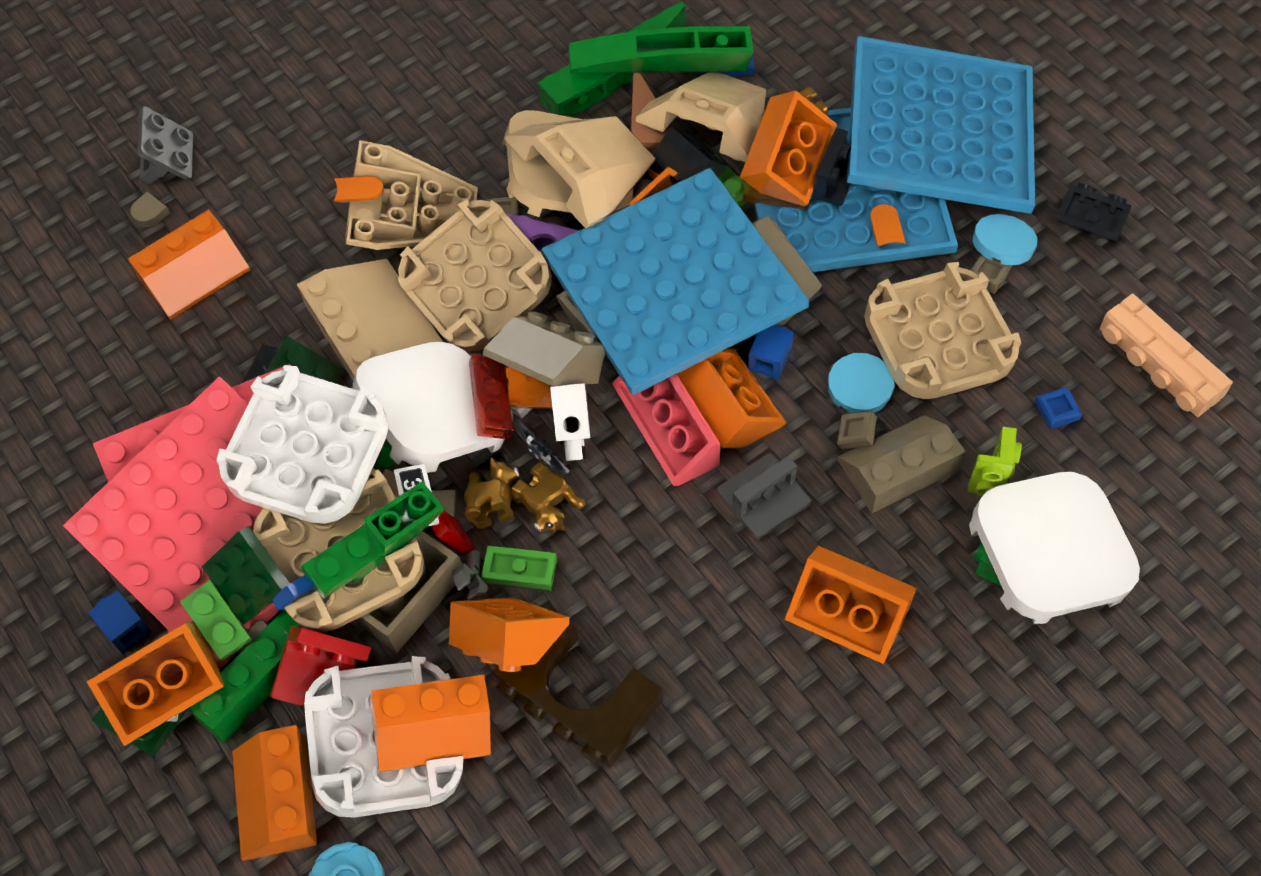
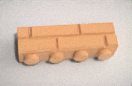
M1133 293L1106 313L1100 326L1104 338L1111 344H1117L1125 351L1128 360L1133 365L1141 366L1147 371L1157 387L1168 390L1176 398L1179 407L1184 411H1191L1196 417H1200L1211 406H1214L1223 399L1233 381Z

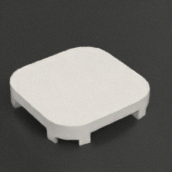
M428 342L386 353L363 361L356 370L352 389L360 391L361 386L372 391L382 404L388 421L386 439L392 446L389 456L398 465L402 460L414 466L425 464L426 471L429 473L436 472L440 462L480 449L488 448L493 453L501 448L512 426L513 413L508 403L474 359L465 350L453 344Z
M284 365V370L272 372L263 379L258 376L250 386L254 394L227 449H219L216 461L219 464L222 480L234 496L245 502L312 523L326 524L338 521L350 513L359 500L386 439L388 421L382 404L372 391L363 386L358 391L300 373L297 366Z
M1059 472L1000 485L988 490L974 508L972 520L969 523L971 536L979 535L1004 590L1000 600L1007 610H1010L1012 607L1022 616L1033 619V624L1047 623L1052 617L1104 604L1112 607L1120 603L1139 580L1140 567L1137 557L1106 495L1098 484L1087 476L1075 472Z
M412 656L411 662L341 671H339L338 666L325 669L324 674L312 683L309 690L306 691L304 703L311 781L316 800L326 811L339 817H361L416 809L444 802L455 792L462 776L463 756L426 761L425 766L379 773L369 700L372 690L450 679L449 673L445 674L438 666L426 661V657Z

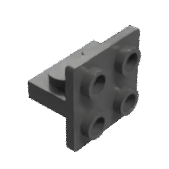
M143 106L139 110L137 154L140 156L139 180L150 185L159 177H163L168 171L185 180L192 177V131Z
M768 453L717 488L719 496L756 540H760L811 504L809 496L795 481L797 465L789 456L778 462L771 453Z

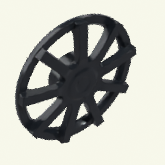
M519 416L512 421L514 429L524 440L526 447L540 462L545 463L561 477H565L570 472L563 463L564 460L547 447L548 442L546 440L542 441L529 423L526 424Z

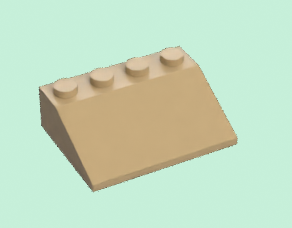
M388 259L325 269L297 284L305 306L352 380H354L356 370L361 363L372 357L428 342H443L427 317L402 289L397 279L399 276Z

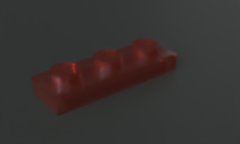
M472 353L469 360L477 436L510 440L514 430L505 365L482 354Z

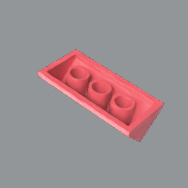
M677 374L633 396L620 375L612 383L613 387L673 486H680L720 466V443Z

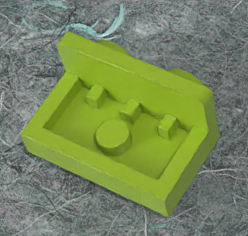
M1002 427L993 455H978L968 483L969 492L977 493L983 497L988 490L1007 484L1008 479L1013 478L1015 463H1019L1022 443L1016 442L1017 428Z

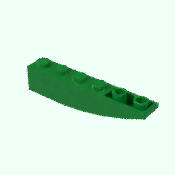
M681 1L653 18L642 22L628 32L684 27L686 25V5ZM568 64V66L546 76L538 82L540 102L551 114L573 117L633 79V72L570 73V64Z
M750 26L673 27L631 31L572 42L568 44L570 73L746 71L753 55Z
M286 609L220 673L224 687L188 708L195 719L222 744L227 741L271 693L291 626L301 627L292 619Z

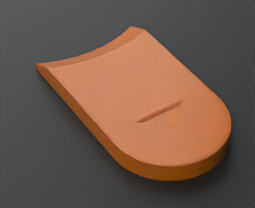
M374 176L334 178L337 184V194L334 199L336 202L371 201L379 198L384 190L382 181Z
M888 204L875 206L871 210L870 221L877 247L887 243L906 244L897 210Z

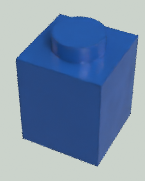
M774 324L759 332L749 352V370L779 380L793 348L794 332L778 324Z
M118 590L100 599L96 606L88 612L122 654L152 632Z

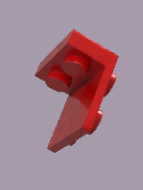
M291 626L270 696L277 700L304 706L306 691L309 690L316 679L324 674L325 669L338 666L339 671L354 669L357 660L367 662L371 647L305 628Z

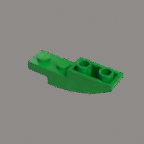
M422 481L365 518L363 526L303 564L302 572L324 599L348 582L356 583L385 562L386 556L400 550L444 511V507Z

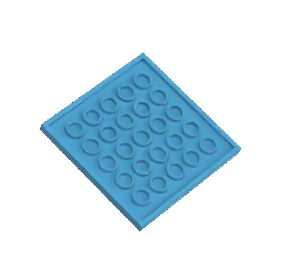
M857 36L854 48L849 145L851 147L848 155L847 183L1031 214L1035 207L1032 66Z
M851 108L829 110L828 117L837 124L836 128L848 131L846 144L849 145ZM852 184L842 206L813 198V192L808 205L801 206L761 194L749 185L752 191V201L757 221L767 216L772 217L812 272L956 253L958 243L945 199ZM888 204L897 210L906 244L887 243L877 247L870 221V213L875 206Z
M711 168L618 211L587 229L583 228L542 248L543 257L597 341L604 345L605 354L632 396L809 307V299Z

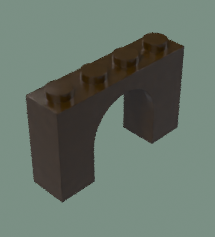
M549 606L546 608V609H548V610H551V611L556 612L554 609H552V608L549 607ZM569 621L567 628L536 664L522 665L521 670L516 672L501 671L498 665L493 670L497 682L496 688L507 699L512 701L516 697L524 703V710L538 722H541L542 719L554 726L552 731L561 740L568 744L572 740L583 748L581 750L582 755L591 763L598 766L601 762L610 769L663 702V689L633 668L605 702L594 708L576 710L557 702L548 690L550 676L554 668L579 639L576 625Z

